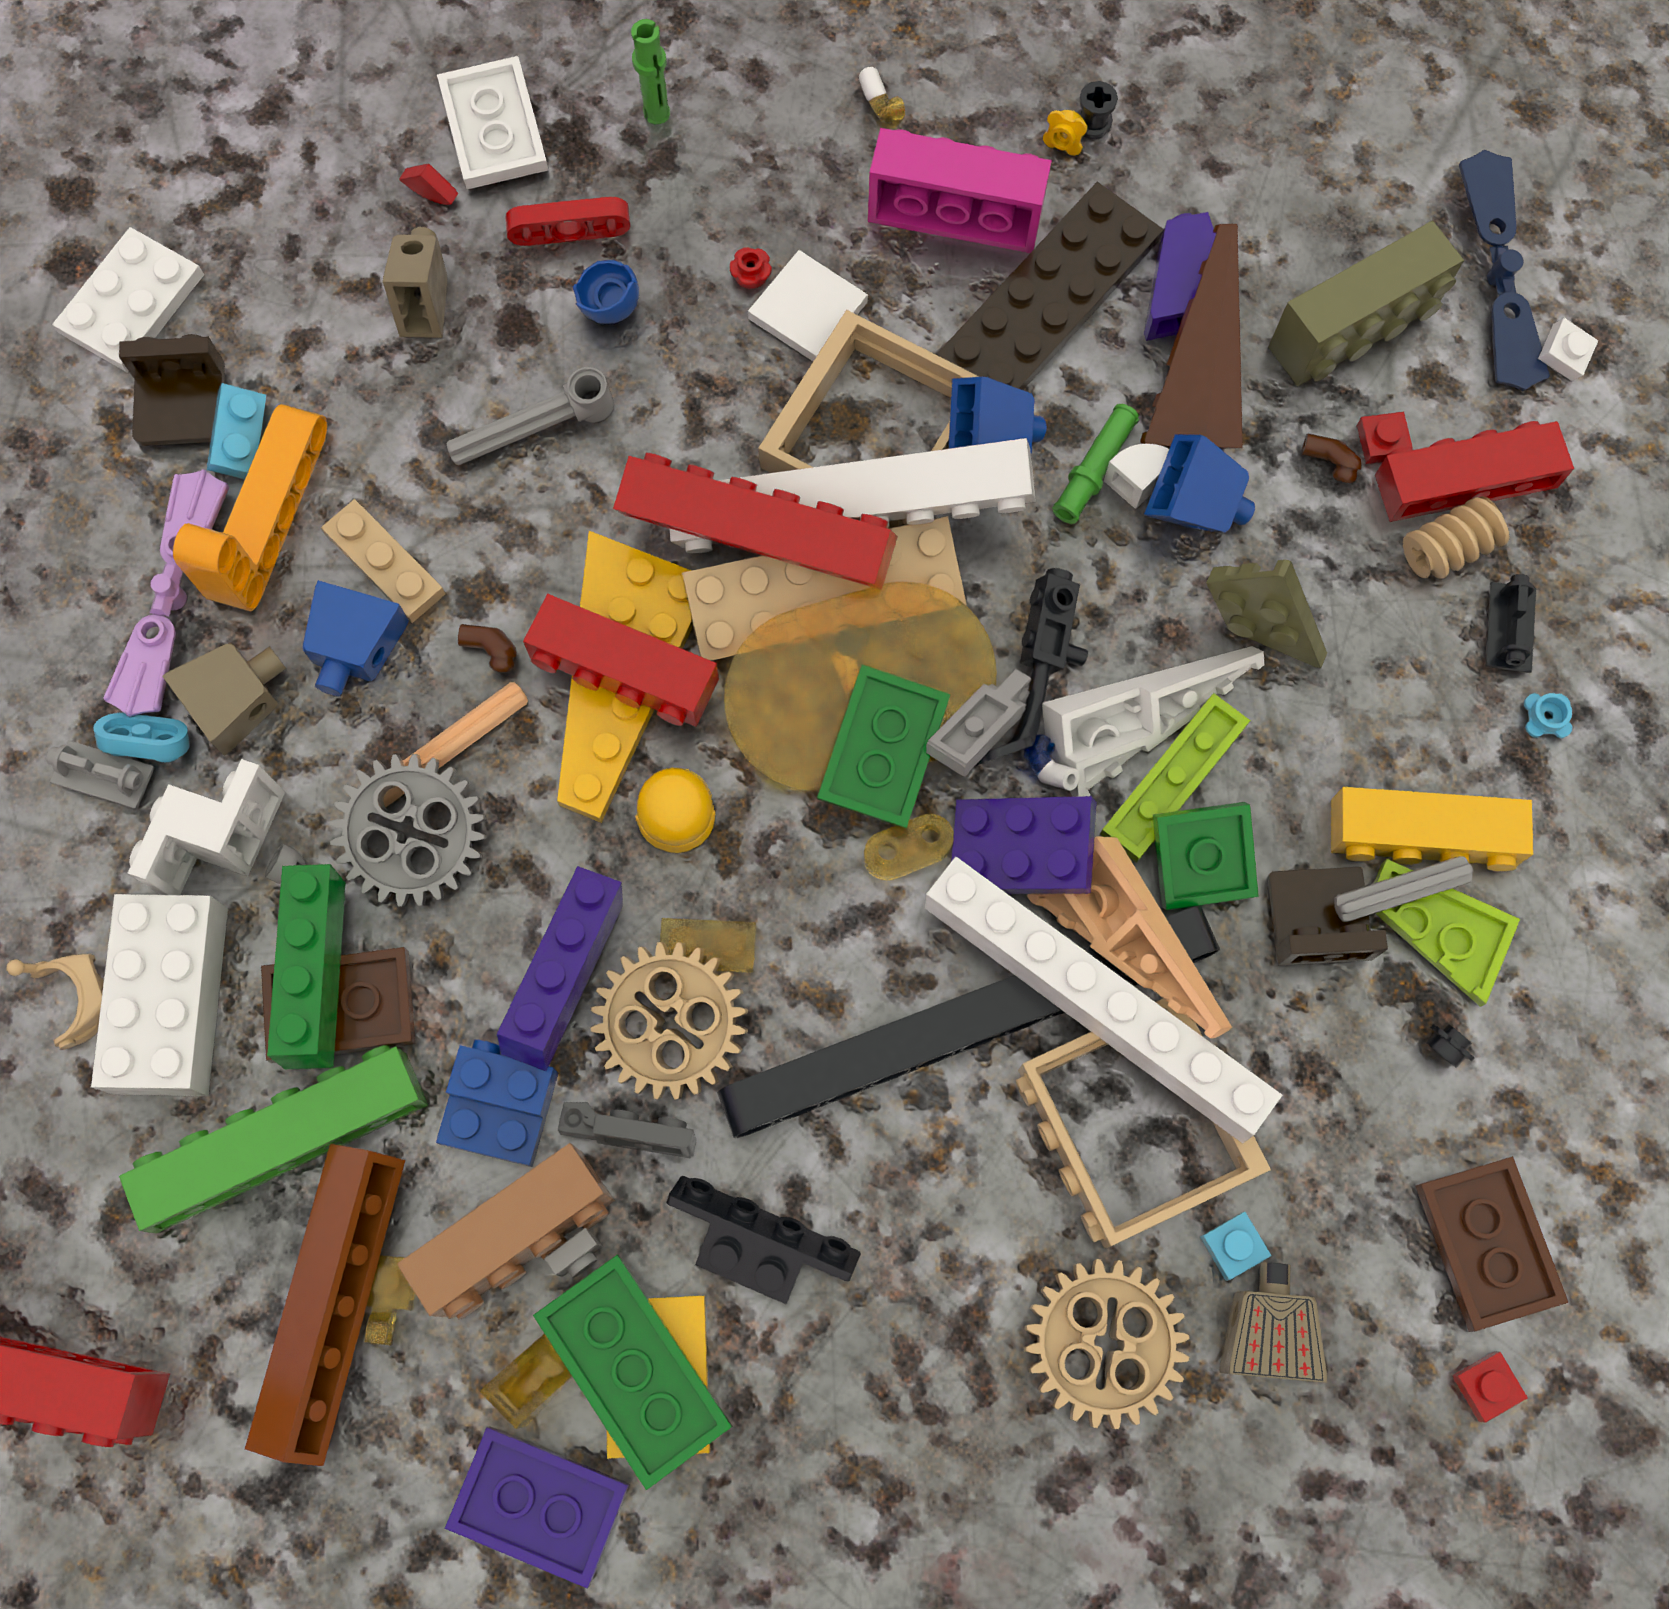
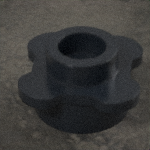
M1434 1024L1430 1027L1434 1033L1426 1043L1452 1066L1457 1068L1465 1058L1471 1062L1475 1059L1467 1051V1048L1472 1043L1450 1024L1444 1030Z

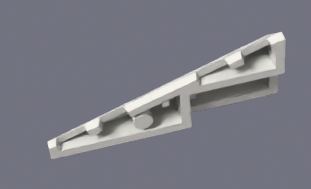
M1250 646L1043 702L1045 740L1055 763L1073 767L1079 772V783L1075 789L1070 791L1072 797L1090 796L1088 791L1106 776L1116 777L1123 771L1121 765L1141 750L1149 752L1191 721L1201 709L1200 706L1213 693L1227 694L1234 688L1233 681L1251 668L1259 670L1263 667L1264 651Z

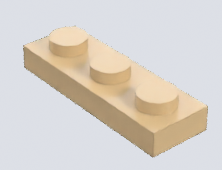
M355 499L321 527L324 534L391 602L400 604L411 623L416 621L446 595L440 584Z

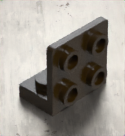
M1361 867L1272 871L1268 875L1278 966L1372 961L1388 950L1386 930L1371 931L1369 915L1349 922H1343L1334 908V898L1337 895L1365 886Z

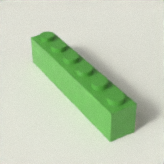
M389 1045L377 1047L362 1056L363 1062L345 1070L344 1066L327 1070L317 1076V1084L302 1091L298 1087L282 1091L271 1098L272 1105L257 1112L254 1109L237 1112L225 1120L227 1126L212 1133H209L208 1130L192 1133L179 1141V1148L163 1155L162 1152H154L133 1162L134 1169L120 1175L119 1178L139 1231L155 1234L164 1231L327 1154L330 1144L344 1146L428 1106L407 1053L398 1047L390 1049Z

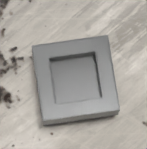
M584 1228L544 1259L556 1276L563 1277L569 1272L572 1278H575L597 1261L594 1253L603 1246L591 1230Z

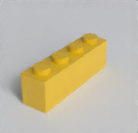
M1342 787L1331 799V853L1346 854V859L1351 861H1370L1375 859V856L1393 857V862L1402 865L1419 864L1422 862V859L1442 862L1458 856H1464L1469 863L1487 864L1488 870H1515L1519 864L1533 855L1532 800Z

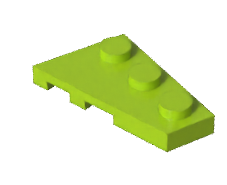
M1386 859L1381 864L1374 883L1413 870ZM1453 888L1375 913L1479 1007L1485 1005L1488 1001L1520 921L1515 916Z

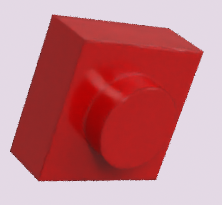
M1404 412L1364 416L1357 423L1366 464L1383 462L1387 454L1401 447H1412L1413 449Z
M1499 1351L1488 1354L1452 1375L1479 1422L1486 1423L1528 1399L1502 1353Z

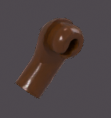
M1309 433L1306 434L1302 455L1331 461L1336 464L1333 471L1335 480L1345 483L1355 482L1358 469H1362L1360 457L1343 441Z
M460 625L458 632L459 646L484 649L491 656L489 666L494 671L509 672L514 668L513 657L517 656V650L502 630L485 626Z

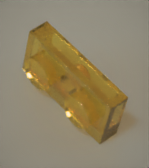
M662 918L660 942L666 944L669 955L673 954L677 942L685 943L686 957H690L697 947L704 949L702 960L704 964L712 958L718 957L721 961L717 971L754 972L756 922Z

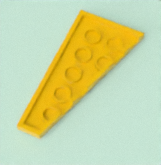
M589 531L580 607L683 649L693 628V622L682 573L692 570ZM572 675L557 797L559 806L602 823L654 709L642 704L640 708L630 707L620 702L615 697V693L599 687L597 691H593L579 685L573 680Z

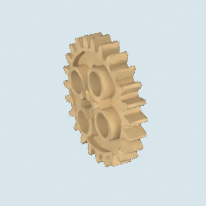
M657 942L655 956L652 957L646 947H639V962L635 963L631 958L623 956L620 959L625 972L621 974L608 970L606 974L614 983L613 987L597 988L596 990L600 996L607 1000L605 1006L591 1007L593 1013L603 1016V1023L591 1027V1032L604 1033L606 1039L599 1043L595 1050H610L612 1056L607 1060L604 1067L610 1069L620 1065L623 1068L618 1078L620 1084L627 1082L632 1077L637 1078L635 1084V1093L637 1094L642 1093L649 1084L653 1085L654 1099L662 1098L667 1086H670L674 1099L682 1098L684 1084H687L694 1095L701 1092L700 1078L703 1077L712 1085L718 1083V1077L714 1068L717 1066L726 1071L731 1070L733 1066L725 1055L727 1052L741 1053L743 1050L737 1043L732 1041L734 1035L748 1033L747 1028L736 1024V1017L747 1014L748 1009L734 1007L733 1003L735 999L744 993L743 989L728 990L726 985L732 980L734 973L730 971L721 975L715 973L721 961L718 957L712 958L706 964L702 963L704 949L697 947L690 957H686L685 943L677 942L673 954L669 955L666 944L664 942ZM666 972L672 974L677 982V990L674 996L668 1000L660 998L655 990L657 978ZM638 992L645 994L661 1011L671 1012L676 1010L678 1012L674 1019L676 1023L701 1039L704 1043L701 1049L695 1047L678 1029L672 1028L664 1031L661 1028L665 1022L664 1018L636 999V994ZM701 1002L709 1004L715 1014L712 1026L706 1030L696 1027L692 1020V1011ZM635 1010L641 1012L647 1021V1029L639 1038L631 1036L625 1026L628 1015ZM671 1040L678 1042L684 1049V1060L678 1068L668 1066L662 1056L664 1046Z
M1096 1259L1093 1261L1092 1274L1088 1275L1081 1263L1073 1265L1075 1280L1071 1281L1062 1272L1056 1274L1060 1290L1056 1292L1049 1287H1043L1041 1292L1048 1301L1047 1306L1033 1304L1030 1307L1034 1314L1041 1319L1039 1324L1025 1325L1024 1330L1037 1336V1343L1025 1346L1024 1352L1038 1354L1040 1360L1028 1369L1029 1373L1045 1374L1047 1378L1039 1386V1392L1045 1393L1055 1389L1058 1393L1052 1407L1060 1409L1070 1402L1072 1404L1070 1419L1077 1422L1086 1410L1089 1411L1090 1426L1098 1428L1103 1414L1107 1415L1112 1429H1119L1121 1414L1124 1413L1132 1424L1138 1425L1140 1424L1138 1408L1143 1407L1151 1415H1157L1158 1409L1153 1398L1159 1396L1171 1401L1174 1397L1165 1384L1168 1380L1174 1382H1183L1184 1380L1173 1369L1174 1362L1189 1361L1187 1355L1176 1351V1344L1189 1340V1335L1175 1332L1173 1325L1184 1318V1314H1168L1166 1308L1173 1301V1294L1158 1298L1155 1292L1160 1280L1154 1278L1143 1285L1140 1283L1142 1268L1139 1266L1135 1267L1128 1276H1124L1122 1261H1114L1110 1272L1106 1273L1101 1259ZM1113 1297L1116 1299V1310L1112 1318L1109 1335L1112 1340L1117 1341L1118 1346L1116 1350H1110L1106 1354L1105 1385L1103 1389L1099 1390L1096 1387V1378L1100 1370L1103 1350L1101 1347L1095 1346L1094 1340L1096 1336H1103L1106 1333L1108 1299ZM1081 1298L1091 1300L1097 1309L1096 1321L1088 1328L1080 1326L1073 1317L1074 1304ZM1130 1308L1139 1309L1146 1318V1329L1141 1336L1136 1338L1130 1336L1123 1327L1124 1314ZM1074 1349L1084 1351L1090 1360L1088 1373L1080 1379L1072 1378L1065 1369L1066 1356ZM1124 1359L1132 1360L1139 1369L1138 1382L1129 1389L1122 1388L1115 1377L1116 1367Z

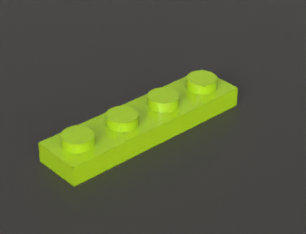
M1213 693L1105 825L1100 835L1102 837L1118 838L1129 858L1137 863L1155 841L1153 814L1179 811L1251 720Z

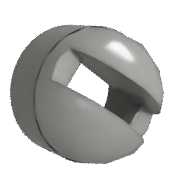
M281 844L267 867L265 878L281 884L282 866L306 865L303 856L295 849Z

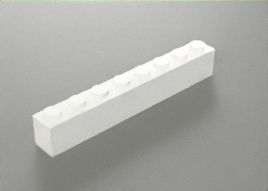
M1026 438L740 477L757 484L756 492L772 496L774 489L787 491L801 497L799 504L816 508L818 501L830 503L843 508V516L860 521L861 514L882 518L888 521L887 528L889 527V521L906 519L907 524L918 525L933 522L934 515L952 513V518L965 519L979 516V509L998 507L999 513H1011L1026 509L1025 503L1036 502L1031 451ZM730 479L718 480V481H721V482H724V483H728V484H729ZM669 529L671 542L681 548H685L686 553L709 552L713 550L712 544H717L714 541Z
M955 857L927 892L926 910L1242 1144L1255 1135L1282 1097L1281 1093L959 858Z

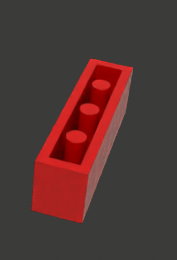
M1530 421L1510 431L1497 433V430L1492 429L1480 432L1470 439L1455 442L1453 438H1446L1426 448L1413 450L1412 447L1398 448L1387 454L1375 473V478L1389 522L1452 510L1455 507L1463 506L1468 500L1483 496L1491 501H1497L1556 489L1574 470V466L1558 421L1539 424L1538 421Z
M548 593L523 640L531 662L538 668L549 673H556L558 669L573 675V680L576 683L593 691H597L599 687L615 693V697L620 702L630 707L640 708L641 704L658 711L657 715L660 718L677 726H682L686 722L697 727L719 681L717 663Z

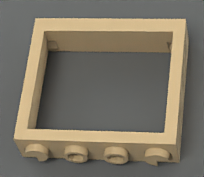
M846 309L759 446L760 468L770 473L813 468L789 455L854 350L950 398L952 379L979 376ZM950 421L932 451L949 449ZM907 520L889 521L887 529L908 525Z
M1164 998L1156 1002L1202 1036L1197 1024L1185 1014H1178L1168 1007L1169 1002ZM1090 1032L1023 1063L1018 1070L1021 1078L1016 1079L1018 1090L1027 1106L1035 1104L1043 1121L1037 1124L1041 1138L1049 1151L1057 1150L1065 1166L1059 1169L1061 1179L1071 1196L1079 1195L1086 1210V1213L1081 1215L1084 1227L1093 1242L1100 1240L1104 1249L1271 1170L1254 1136L1242 1144L1213 1122L1236 1169L1114 1227L1041 1078V1075L1108 1044L1093 1032Z

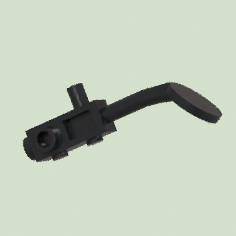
M1050 568L1044 576L1036 579L1034 590L1030 596L1031 607L1027 628L1022 637L1023 648L1020 664L1032 668L1031 681L1028 688L1030 694L1026 698L1025 703L1026 709L1022 714L1013 738L1006 745L988 751L975 766L1033 746L1041 722L1042 703L1045 701L1049 675L1064 669L1065 662L1081 667L1087 660V649L1069 643L1080 584L1072 581L1073 574L1067 570Z

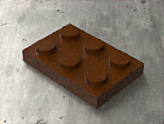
M405 947L341 955L334 1055L367 1051L384 1045L397 1047L416 1044L409 951ZM274 964L261 966L266 1061L276 1063L267 1056Z
M1513 1156L1415 1186L1468 1332L1479 1331L1569 1303Z

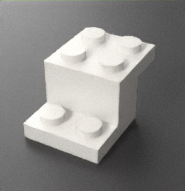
M241 759L237 770L232 771L226 778L223 786L224 798L222 803L168 784L164 795L159 797L152 806L150 812L151 823L143 840L138 841L131 852L128 874L159 895H181L197 859L248 876L285 791L260 765Z

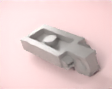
M1015 669L999 687L993 684L989 686L983 684L928 740L926 753L965 777L1021 718L1022 713L1026 709V704L1023 702L1030 694L1028 688L1031 678Z

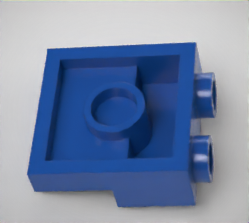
M475 1039L472 1048L459 1045L446 1090L449 1098L436 1143L533 1167L559 1073L553 1067H548L547 1071L500 1055L499 1045Z

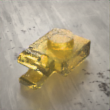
M381 1255L379 1257L366 1306L373 1308L366 1327V1343L392 1346L397 1310L412 1311L414 1291L397 1265L404 1257Z

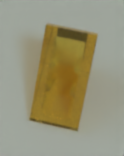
M543 1334L481 1389L480 1393L515 1429L527 1427L573 1377L546 1335Z

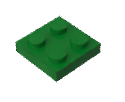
M1239 802L1153 814L1161 904L1163 908L1170 910L1259 897L1250 804Z

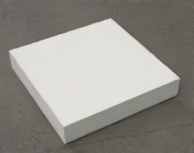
M798 250L748 310V319L811 361H814L846 309L858 315L868 303V294Z

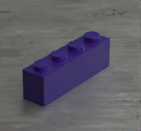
M577 866L497 1032L501 1055L547 1071L623 907L622 882Z

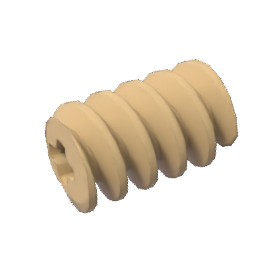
M1482 496L1470 499L1463 506L1453 508L1448 514L1438 516L1434 522L1425 523L1419 530L1407 533L1403 538V549L1405 557L1416 575L1421 578H1428L1431 573L1438 579H1444L1449 574V568L1453 571H1459L1464 566V560L1468 563H1473L1479 558V553L1487 555L1494 550V545L1498 547L1506 545L1509 541V531L1503 515L1495 503L1489 498Z

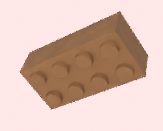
M569 1143L398 1262L397 1265L429 1316L447 1317L448 1319L457 1316L458 1320L474 1312L484 1303L481 1297L482 1294L497 1286L501 1290L505 1289L526 1274L523 1265L539 1256L545 1260V1257L567 1242L564 1236L577 1227L590 1229L609 1215L606 1207L615 1200L583 1152Z

